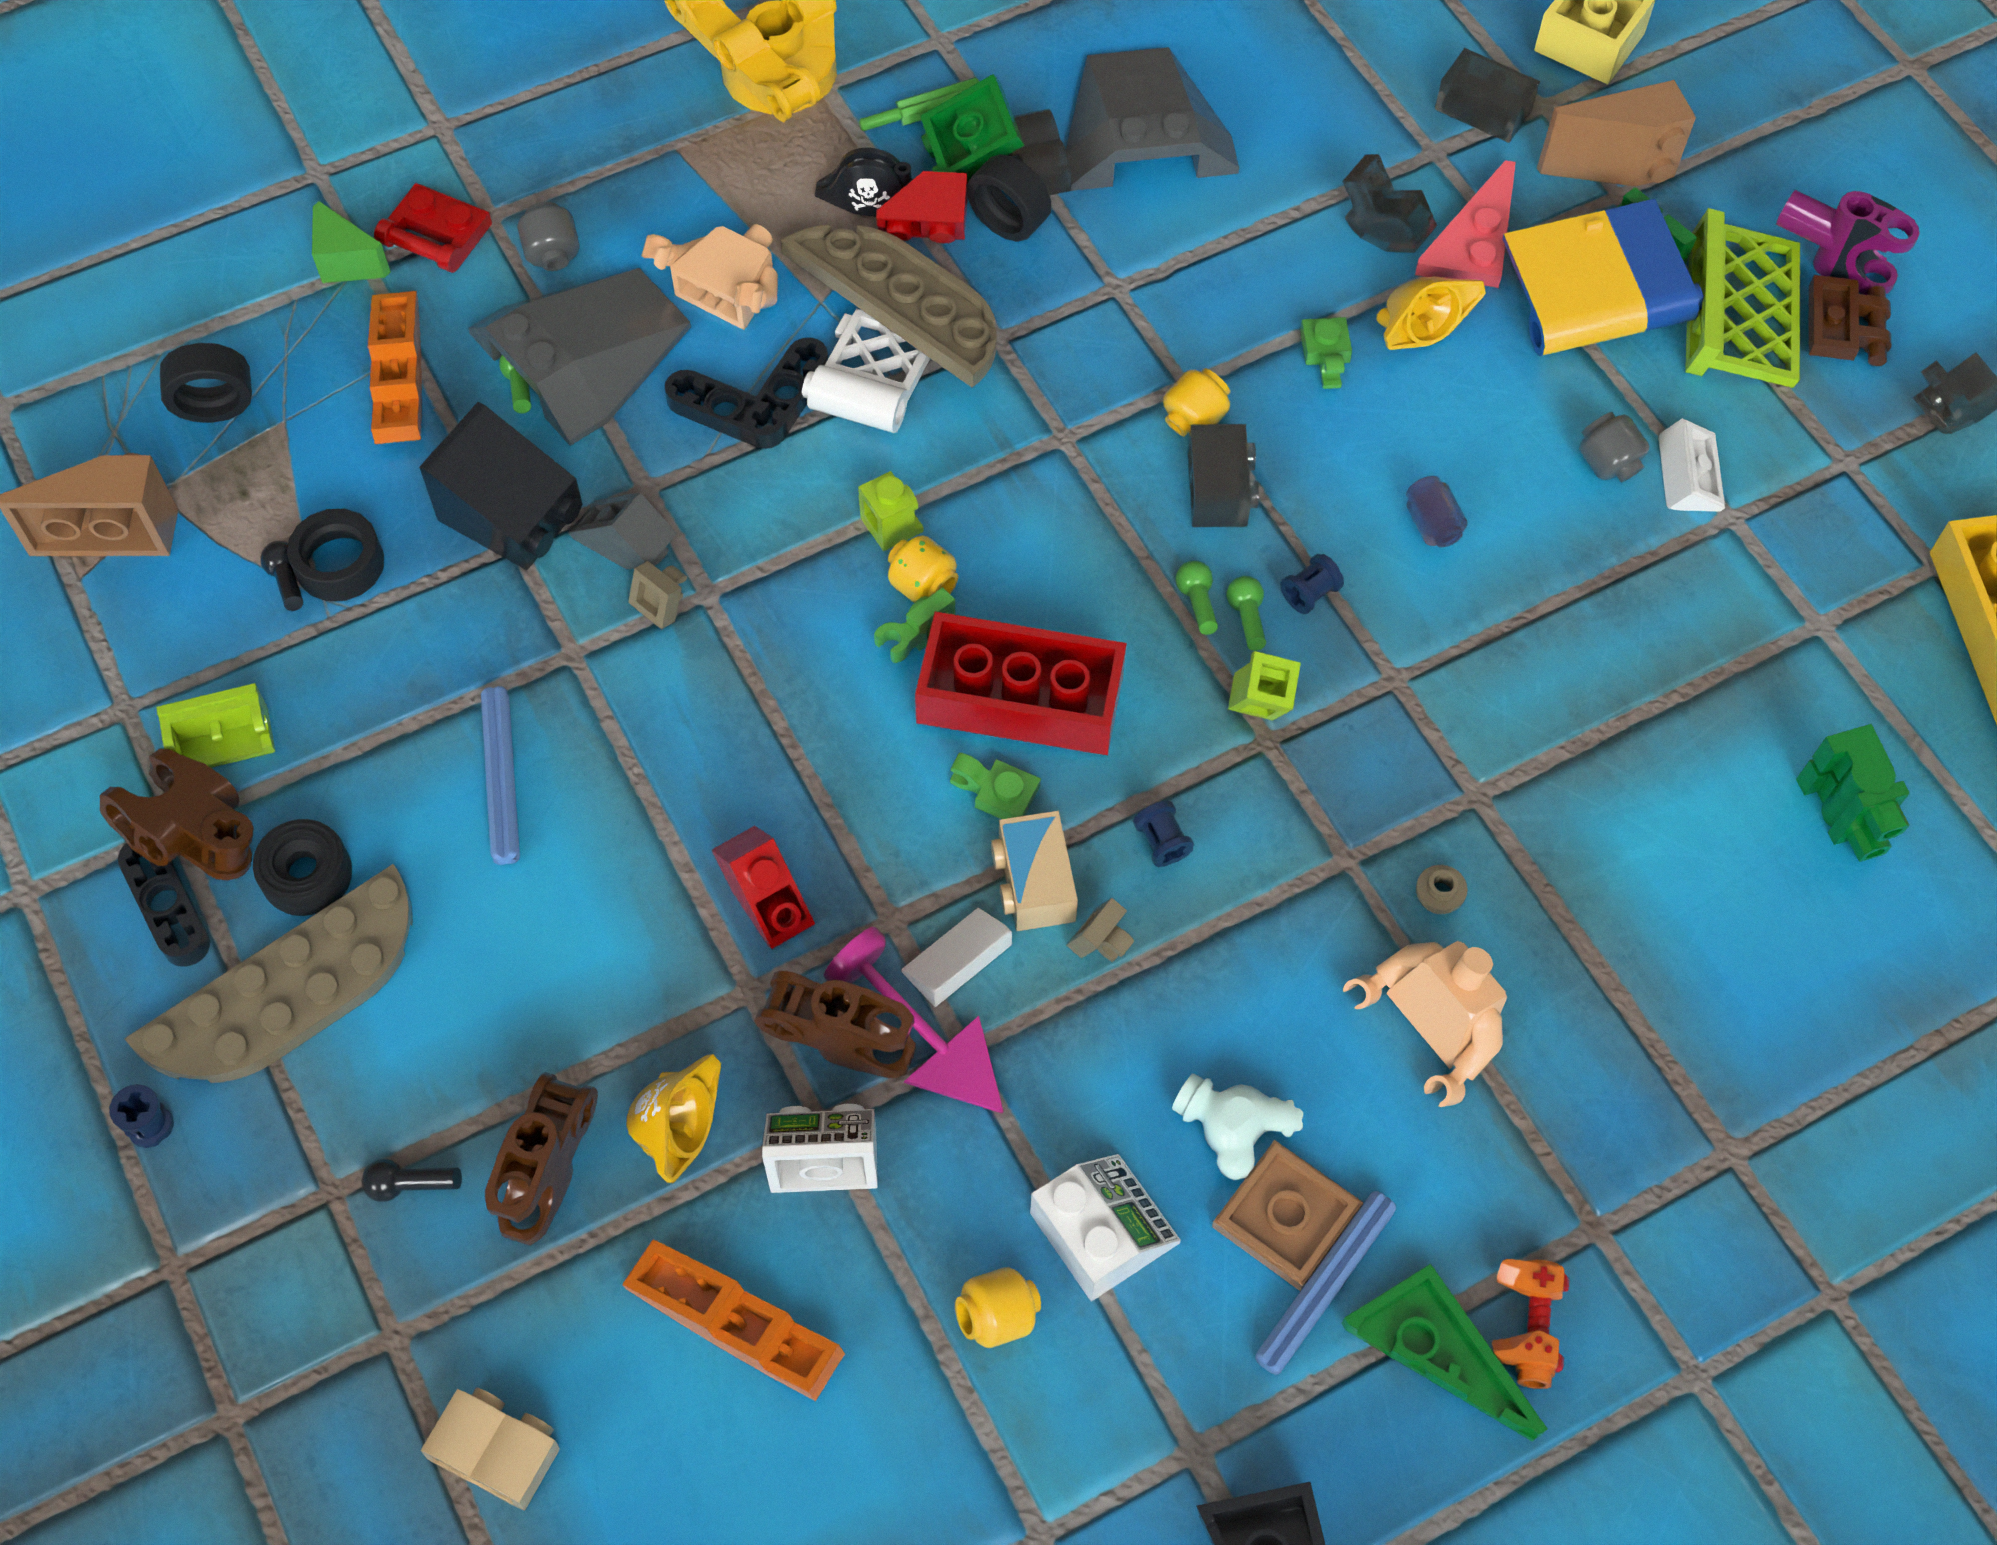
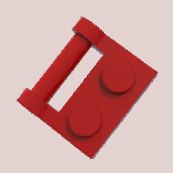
M415 183L387 219L382 218L377 223L374 230V239L384 246L392 247L396 245L437 262L439 268L454 273L492 225V220L488 211ZM406 229L412 230V231H414V232H417V233H419V234H422V235H424V236H427V237H429V238H432V239H434V240H437V241H439V242H442V243H444L445 245H443V246H442V245H439V244H437V243H434V242H432V241H429V240H427V239H424V238H422V237H419V236H417V235H415V234H412V233H410V232H407V231H405V230H406Z

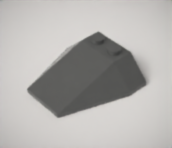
M1169 47L1087 55L1065 150V163L1071 191L1113 187L1115 163L1192 155L1197 178L1239 174V164L1231 134Z
M637 268L504 306L472 325L468 330L470 335L494 361L503 355L539 395L545 419L571 446L610 421L691 328V323L642 270Z

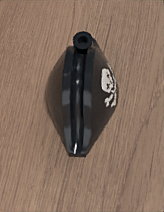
M871 147L854 149L842 157L838 167L832 173L817 181L815 197L853 214L876 217L877 209L913 180L911 177V166L907 162H900L894 155L881 149Z

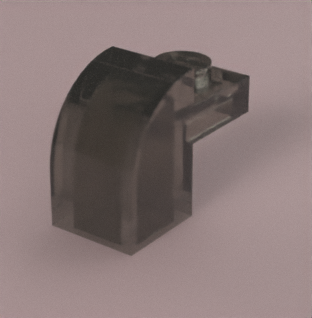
M1365 154L1342 181L1353 205L1352 209L1345 216L1347 223L1361 239L1383 251L1415 253L1437 226L1423 191L1394 190L1379 154Z
M1977 352L1948 373L1937 360L1921 371L1928 386L1914 396L1913 399L1941 433H1955L1976 424L1997 410V377Z

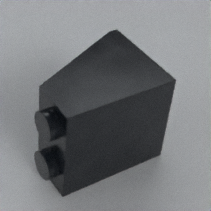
M477 402L419 467L439 522L525 570H528L537 558L547 554L552 546L553 539L566 524L569 525L575 521L583 505L576 478L480 402Z

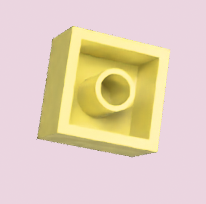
M1554 0L1543 15L1534 51L1608 85L1645 34L1656 0Z

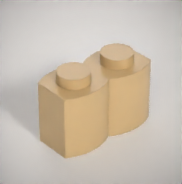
M476 1387L472 1395L457 1389L420 1451L428 1460L525 1511L560 1450L557 1442L550 1437L554 1429L544 1421L528 1413H524L521 1420L501 1412L505 1403L483 1389Z

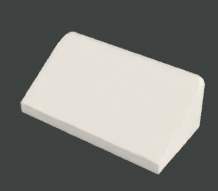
M1682 418L1661 432L1658 438L1666 506L1669 509L1680 511L1720 512L1725 509L1716 435L1714 432Z
M977 908L903 967L901 971L927 1000L936 1007L1012 945V931L1002 922Z

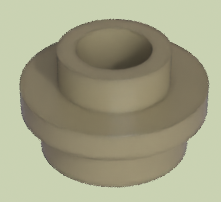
M1434 865L1428 867L1420 874L1416 883V894L1424 908L1435 914H1446L1457 910L1462 906L1467 896L1466 880L1459 871L1450 866ZM1434 883L1446 884L1451 888V891L1441 892L1436 889Z

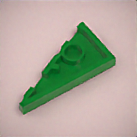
M1431 1264L1344 1317L1342 1325L1346 1331L1530 1441H1534L1547 1431L1548 1428Z

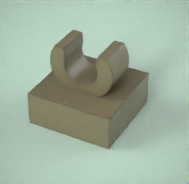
M646 561L634 568L628 603L660 629H663L675 622L678 604L683 598L682 587L679 584L686 581L687 576L674 565L660 571L652 563Z
M1110 898L1095 908L1066 946L1080 958L1085 957L1096 949L1111 962L1115 961L1118 956L1122 957L1134 942V939L1126 931L1116 926L1127 910L1113 898Z

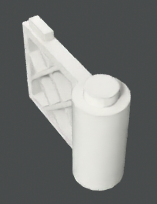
M856 308L853 315L845 313L836 328L835 337L840 339L825 366L819 365L815 372L809 371L803 383L802 395L804 398H807L809 409L896 433L903 421L907 402L930 358L918 349L904 353L899 346V343L905 342L904 339L863 310ZM863 326L879 331L881 336L862 341L858 331ZM889 347L894 354L893 357L875 362L869 352ZM859 355L866 364L857 368L840 365L842 360ZM902 367L907 376L902 383L885 378L882 373Z

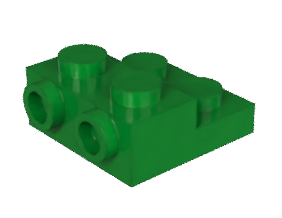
M994 74L920 116L926 131L921 136L922 142L929 155L933 159L935 158L937 165L932 167L933 172L967 173V183L990 157L999 154L1009 155L1025 146L1002 85Z

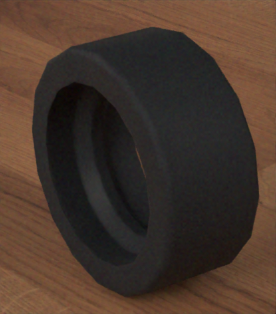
M999 154L990 157L967 183V197L973 211L982 223L1004 239L1016 242L1027 240L1051 213V198L1047 187L1028 165L1012 156ZM1002 191H1004L1015 202L1017 206H1015L1011 201H1009L1002 193Z
M195 343L181 346L169 352L160 363L161 401L169 412L185 420L202 423L229 420L243 413L251 403L250 366L243 355L230 347L220 344ZM198 379H216L227 382L210 388L194 387L185 384Z
M345 508L326 509L308 516L296 526L288 540L287 556L300 586L311 596L325 601H346L362 595L375 585L383 571L384 553L372 523L360 513ZM339 538H351L362 542L364 549L361 555L347 568L336 572H321L312 569L309 565V559L314 551L326 542Z

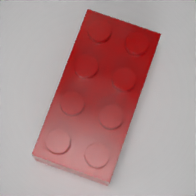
M935 611L915 692L916 723L1108 756L1124 675L1127 643Z

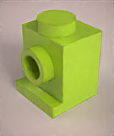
M891 471L858 486L860 518L883 552L894 547L901 540H908L924 532L923 525L915 515L918 503L913 491L907 484H903L899 478L895 477Z
M1257 651L1252 652L1250 663L1234 673L1228 710L1272 721L1293 710L1301 663Z

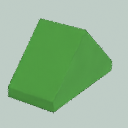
M320 201L313 206L312 256L322 283L385 278L391 273L382 244Z

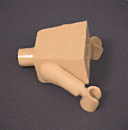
M753 224L743 236L724 226L716 227L708 235L681 245L672 244L669 239L660 235L651 234L646 238L641 256L643 258H653L654 266L658 269L663 270L666 266H671L675 296L743 330L748 326L755 313L758 314L760 309L772 307L777 302L778 274L773 268L772 254L768 249L773 239L769 231L761 225Z
M1459 941L1446 948H1443L1437 942L1410 944L1376 967L1377 973L1373 976H1359L1349 980L1343 987V992H1347L1358 985L1365 989L1366 998L1364 1002L1354 1007L1355 1009H1362L1376 1003L1381 997L1382 988L1387 985L1390 989L1386 994L1449 1069L1454 1066L1456 1067L1450 1074L1430 1077L1424 1085L1425 1094L1435 1093L1443 1084L1446 1086V1098L1440 1102L1438 1107L1460 1103L1465 1096V1080L1469 1078L1473 1081L1495 1057L1503 1045L1502 1017L1500 1014L1507 1000V995L1503 987L1490 974L1493 967L1491 956L1479 947L1468 948L1463 942Z

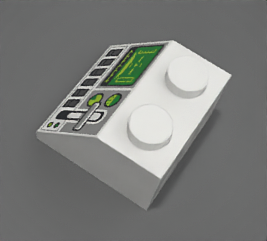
M841 1104L835 1106L832 1111L811 1112L806 1107L790 1106L782 1108L779 1113L766 1114L762 1157L771 1193L878 1188L874 1109H864L863 1106L857 1104Z
M1119 1154L1076 1164L1031 1193V1216L1091 1302L1180 1244L1181 1241Z

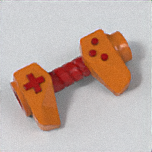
M1505 1259L1501 1262L1496 1280L1498 1283L1529 1297L1527 1333L1511 1338L1493 1340L1491 1349L1501 1364L1516 1366L1515 1371L1518 1373V1384L1533 1389H1548L1552 1385V1378L1555 1376V1373L1562 1371L1564 1368V1357L1559 1353V1339L1549 1335L1550 1306L1553 1300L1563 1298V1292L1569 1290L1570 1280L1564 1273V1268L1552 1261Z

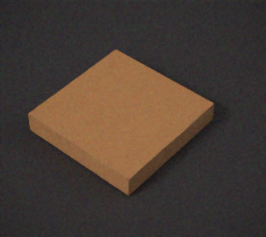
M1274 1140L1215 1218L1212 1228L1301 1291L1362 1207L1363 1202Z

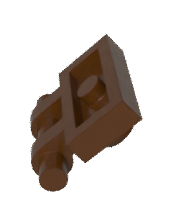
M1814 275L1809 284V355L1854 361L1860 347L1868 353L1870 365H1884L1887 362V352L1892 346L1891 333L1886 328V321L1891 316V303L1886 298L1885 288L1873 286L1868 289L1867 295L1859 294L1858 280ZM1859 316L1868 322V326L1859 325Z

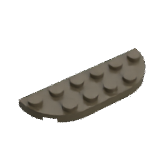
M830 224L810 227L781 240V253L970 387L973 388L990 370L995 359L997 347L996 320L990 306L973 288L903 240L887 232L857 225V232L846 229L830 231Z
M394 864L390 865L124 1039L146 1064L158 1072L178 1080L180 1077L188 1079H208L210 1083L232 1081L256 1073L276 1062L375 995L396 972L405 956L403 949L410 925L413 923L409 893L400 873Z

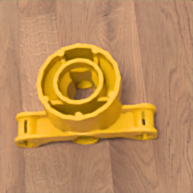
M664 0L667 9L674 19L681 23L720 61L723 84L732 98L748 109L773 114L779 121L785 122L792 117V113L815 105L830 92L837 77L834 40L836 0L766 1L756 5L749 11L746 19L743 20L737 17L723 0Z

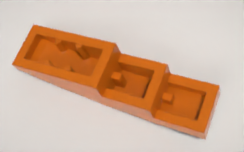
M417 291L372 295L368 349L371 357L369 388L373 400L371 431L374 443L384 444L421 440L422 370Z
M654 1239L622 1284L626 1290L684 1327L767 1376L814 1401L817 1400L845 1355L839 1344L797 1324L788 1312L744 1291L738 1281Z

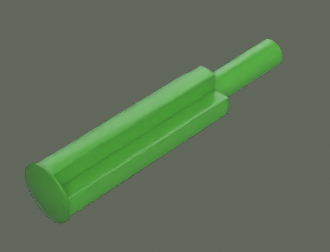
M974 77L895 102L897 108L861 118L859 120V127L862 131H867L899 120L902 126L922 121L920 118L922 114L979 81Z

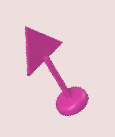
M870 927L851 940L827 966L823 974L824 978L827 981L841 980L853 983L863 975L883 996L898 1001L909 1009L914 1016V1029L937 1051L911 1074L904 1083L1003 1114L1004 1111L979 1016L946 1043L872 966L885 949L886 941L884 935L876 927Z

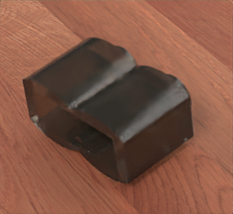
M1044 109L1015 115L1014 119L1025 146L1007 156H1012L1028 165L1040 177L1047 187L1049 195L1071 191V167L1051 110Z

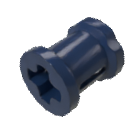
M1325 554L1314 555L1310 559L1308 567L1296 576H1286L1280 583L1281 591L1287 602L1301 614L1311 612L1317 600L1329 591L1337 592L1344 585V578L1339 567Z
M1171 801L1154 803L1140 811L1133 819L1136 830L1143 832L1153 850L1151 859L1157 867H1165L1178 862L1193 851L1194 843L1191 837L1184 836L1174 817L1176 808Z
M135 1084L123 1088L113 1097L109 1106V1113L113 1123L124 1131L125 1135L137 1147H155L171 1134L174 1126L172 1114L160 1102L156 1093L145 1085Z

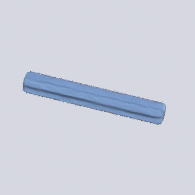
M502 686L487 687L481 693L490 853L493 862L497 865L514 864L519 860L520 852L510 702L506 688Z
M1374 1191L1369 1195L1257 1351L1255 1357L1257 1363L1266 1371L1274 1375L1282 1372L1393 1216L1396 1205L1390 1198L1378 1191Z

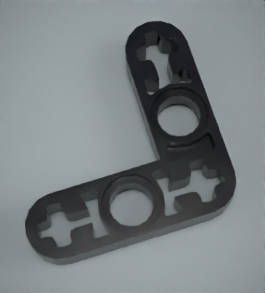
M808 337L796 340L790 345L757 396L696 371L679 370L672 373L665 382L667 404L674 413L762 449L773 448L785 439L806 407L807 398H804L802 395L805 377L809 371L815 372L819 365L825 366L828 360L827 348L823 342L815 338ZM800 360H802V361H807V363L805 364V366H804L803 369H802V371H803V376L800 374V373H801V361H800ZM783 386H791L799 391L791 399H781L775 395V392ZM689 389L694 390V394L691 393V392H688V390H689ZM678 392L685 393L683 397L678 396ZM725 402L733 403L738 407L733 414L727 416L718 415L713 411L718 404ZM771 410L774 411L772 414L773 426L766 425L771 418ZM757 425L764 426V427H763V429H758V428H757Z

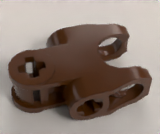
M158 749L149 756L151 763L149 775L154 783L165 793L154 797H142L130 793L122 787L110 786L100 794V813L106 822L126 841L132 850L157 866H165L178 855H181L202 869L208 876L218 880L237 879L246 874L251 867L252 852L249 845L253 839L254 828L252 822L246 815L234 810L238 807L240 801L233 785L221 774L202 762L185 757L173 750Z
M774 972L770 982L772 990L764 1008L758 1010L754 1020L756 1026L762 1031L780 1040L798 1042L816 1048L823 1058L829 1062L855 1071L885 1078H897L907 1074L916 1051V1043L909 1035L914 1025V1016L904 1004L870 989L841 980H830L820 984L794 972ZM882 1013H892L901 1021V1027L898 1029L888 1025L876 1016ZM873 1049L884 1052H894L903 1049V1055L895 1063L884 1064L877 1061L874 1057Z
M547 1072L542 1073L537 1079L530 1094L525 1114L513 1122L506 1134L485 1189L487 1209L490 1214L498 1216L499 1228L503 1237L531 1246L546 1234L572 1180L573 1166L571 1161L595 1113L598 1091L595 1087L585 1085L581 1088L557 1080V1076ZM508 1181L506 1194L501 1203L498 1200V1191L502 1184ZM536 1205L540 1207V1218L531 1228L518 1229L512 1226L511 1220L519 1223L529 1217Z

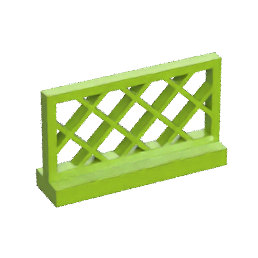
M1708 208L1692 231L1697 239L1689 255L1688 272L1693 283H1697L1701 287L1704 300L1696 320L1687 322L1685 372L1703 376L1710 367L1794 388L1800 380V243L1724 224L1725 212ZM1726 240L1738 243L1746 254L1737 258L1726 246ZM1770 251L1786 255V265L1778 268L1765 253ZM1754 260L1767 276L1758 280L1744 264ZM1733 272L1746 288L1737 292L1725 279V275ZM1774 282L1786 295V299L1778 302L1765 286ZM1753 294L1767 310L1757 314L1744 298ZM1732 305L1746 322L1736 326L1726 316L1724 309ZM1774 316L1785 328V334L1778 337L1764 322L1766 319ZM1753 328L1766 345L1757 349L1743 333ZM1731 340L1745 357L1740 359L1724 355V344ZM1773 350L1785 363V369L1773 367L1764 355Z

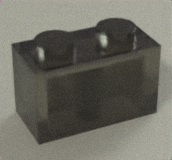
M1464 48L1441 79L1435 110L1510 143L1532 112L1540 81Z
M1246 424L1190 425L1187 458L1192 527H1247L1250 508H1258L1259 485L1257 480H1250L1249 470H1255L1256 447L1255 443H1247Z

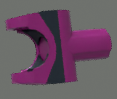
M1794 190L1776 222V225L1819 245L1813 260L1814 269L1821 276L1858 280L1859 293L1867 295L1868 289L1873 286L1884 287L1886 294H1888L1893 289L1898 277L1895 267L1877 250L1885 253L1887 251L1892 253L1908 252L1915 246L1920 234L1917 223L1909 215L1891 204L1862 191L1846 193L1841 198L1837 209ZM1888 229H1901L1908 235V239L1896 238ZM1866 274H1880L1887 282H1873L1867 278Z

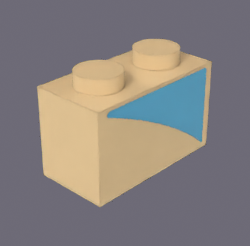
M1059 811L999 820V839L991 840L992 857L995 870L1004 869L1007 884L1000 885L1001 903L1004 915L1013 914L1016 932L1076 922L1078 899Z

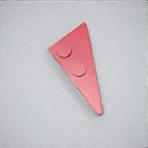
M1505 160L1420 256L1415 275L1453 279H1476L1483 281L1484 286L1499 288L1505 254V244L1502 238L1503 234L1507 233L1516 162Z

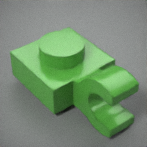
M1346 317L1302 319L1300 335L1306 365L1319 364L1323 389L1341 388L1340 373H1344V363H1350L1352 355Z
M943 587L930 597L924 596L918 599L906 614L907 622L901 624L889 622L877 628L874 633L875 645L880 647L889 640L898 641L899 644L890 650L893 663L903 661L915 647L921 651L927 646L934 612L955 615V599Z
M959 753L951 767V771L954 773L950 783L963 790L978 794L975 799V808L1000 819L1025 816L1040 788L1041 778L997 759L989 771L977 759L970 755Z

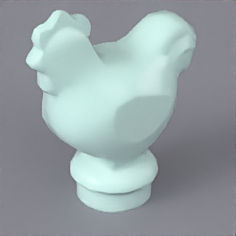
M1194 1073L1184 1083L1172 1106L1173 1111L1183 1116L1184 1122L1199 1120L1203 1123L1205 1139L1218 1155L1217 1165L1221 1173L1232 1180L1246 1178L1254 1168L1253 1145L1264 1132L1278 1131L1282 1132L1286 1137H1291L1293 1132L1300 1131L1303 1128L1302 1119L1304 1113L1301 1109L1294 1106L1293 1100L1282 1101L1277 1097L1269 1098L1252 1086L1242 1084L1232 1086L1221 1092L1214 1091L1211 1079L1206 1078L1204 1080Z

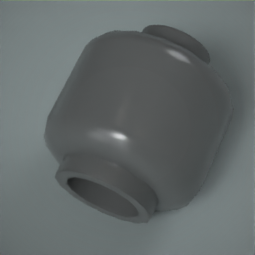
M539 202L531 205L526 209L525 214L517 224L525 259L534 266L544 268L547 271L561 270L576 257L580 249L572 214L556 203Z
M1609 412L1592 422L1581 432L1585 438L1581 441L1579 450L1599 479L1610 480L1617 476L1622 483L1645 468L1640 460L1647 455L1650 446L1628 415L1615 416L1613 412Z

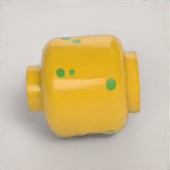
M916 536L909 541L901 540L889 553V582L913 603L924 596L930 597L942 587L951 594L958 582L959 576L956 573L957 563L954 556L927 536Z

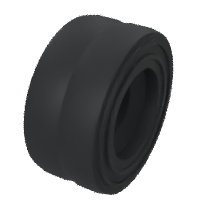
M297 819L278 825L262 838L254 853L253 873L266 899L275 908L290 915L309 916L317 914L343 897L351 881L352 863L342 840L333 829L319 821ZM304 857L316 860V867L308 876L296 878L289 874L290 867L296 860Z

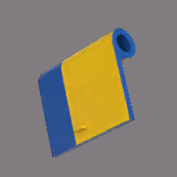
M1656 199L1503 234V242L1531 307L1529 333L1533 348L1539 356L1696 320L1699 310L1702 309L1704 298L1699 284L1693 283Z

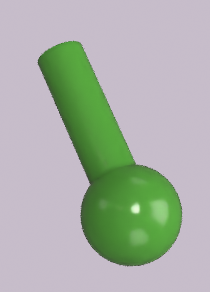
M501 355L499 367L502 374L510 380L513 409L517 413H527L531 409L529 384L506 358Z
M1196 560L1188 561L1181 565L1176 573V586L1180 592L1190 597L1200 633L1210 635L1218 629L1208 594L1213 583V575L1205 563Z
M1251 576L1237 577L1232 580L1227 588V601L1232 608L1240 612L1247 647L1253 651L1261 650L1266 645V639L1258 607L1263 602L1264 590L1261 583Z

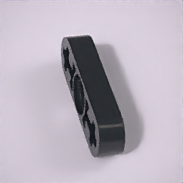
M127 843L124 844L118 855V865L159 949L167 960L176 966L187 967L198 963L209 951L210 938L172 861L165 866H157L150 862L157 876L148 879L140 867L139 858L142 856L132 850ZM166 890L177 893L176 902L171 908L165 911H154L151 909V902L158 893ZM180 923L189 936L188 941L190 944L182 949L178 946V938L171 928L172 925Z

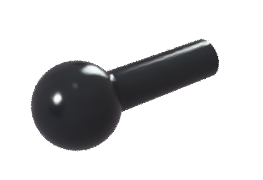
M273 541L267 544L261 552V566L267 574L276 578L284 607L289 611H296L303 606V599L287 556L288 542Z
M379 1159L366 1167L362 1175L361 1184L369 1198L378 1202H387L396 1198L402 1191L459 1189L462 1183V1173L459 1168L402 1169L393 1160Z

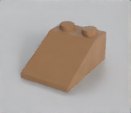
M1675 80L1554 107L1537 169L1540 174L1635 187L1652 182H1663L1675 176L1696 116Z
M136 453L102 455L0 494V510L29 556H170L178 508L151 455Z

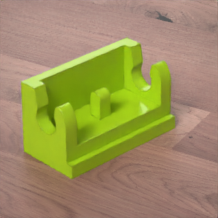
M255 683L156 707L164 749L173 750L185 757L202 762L210 768L275 752L268 707Z

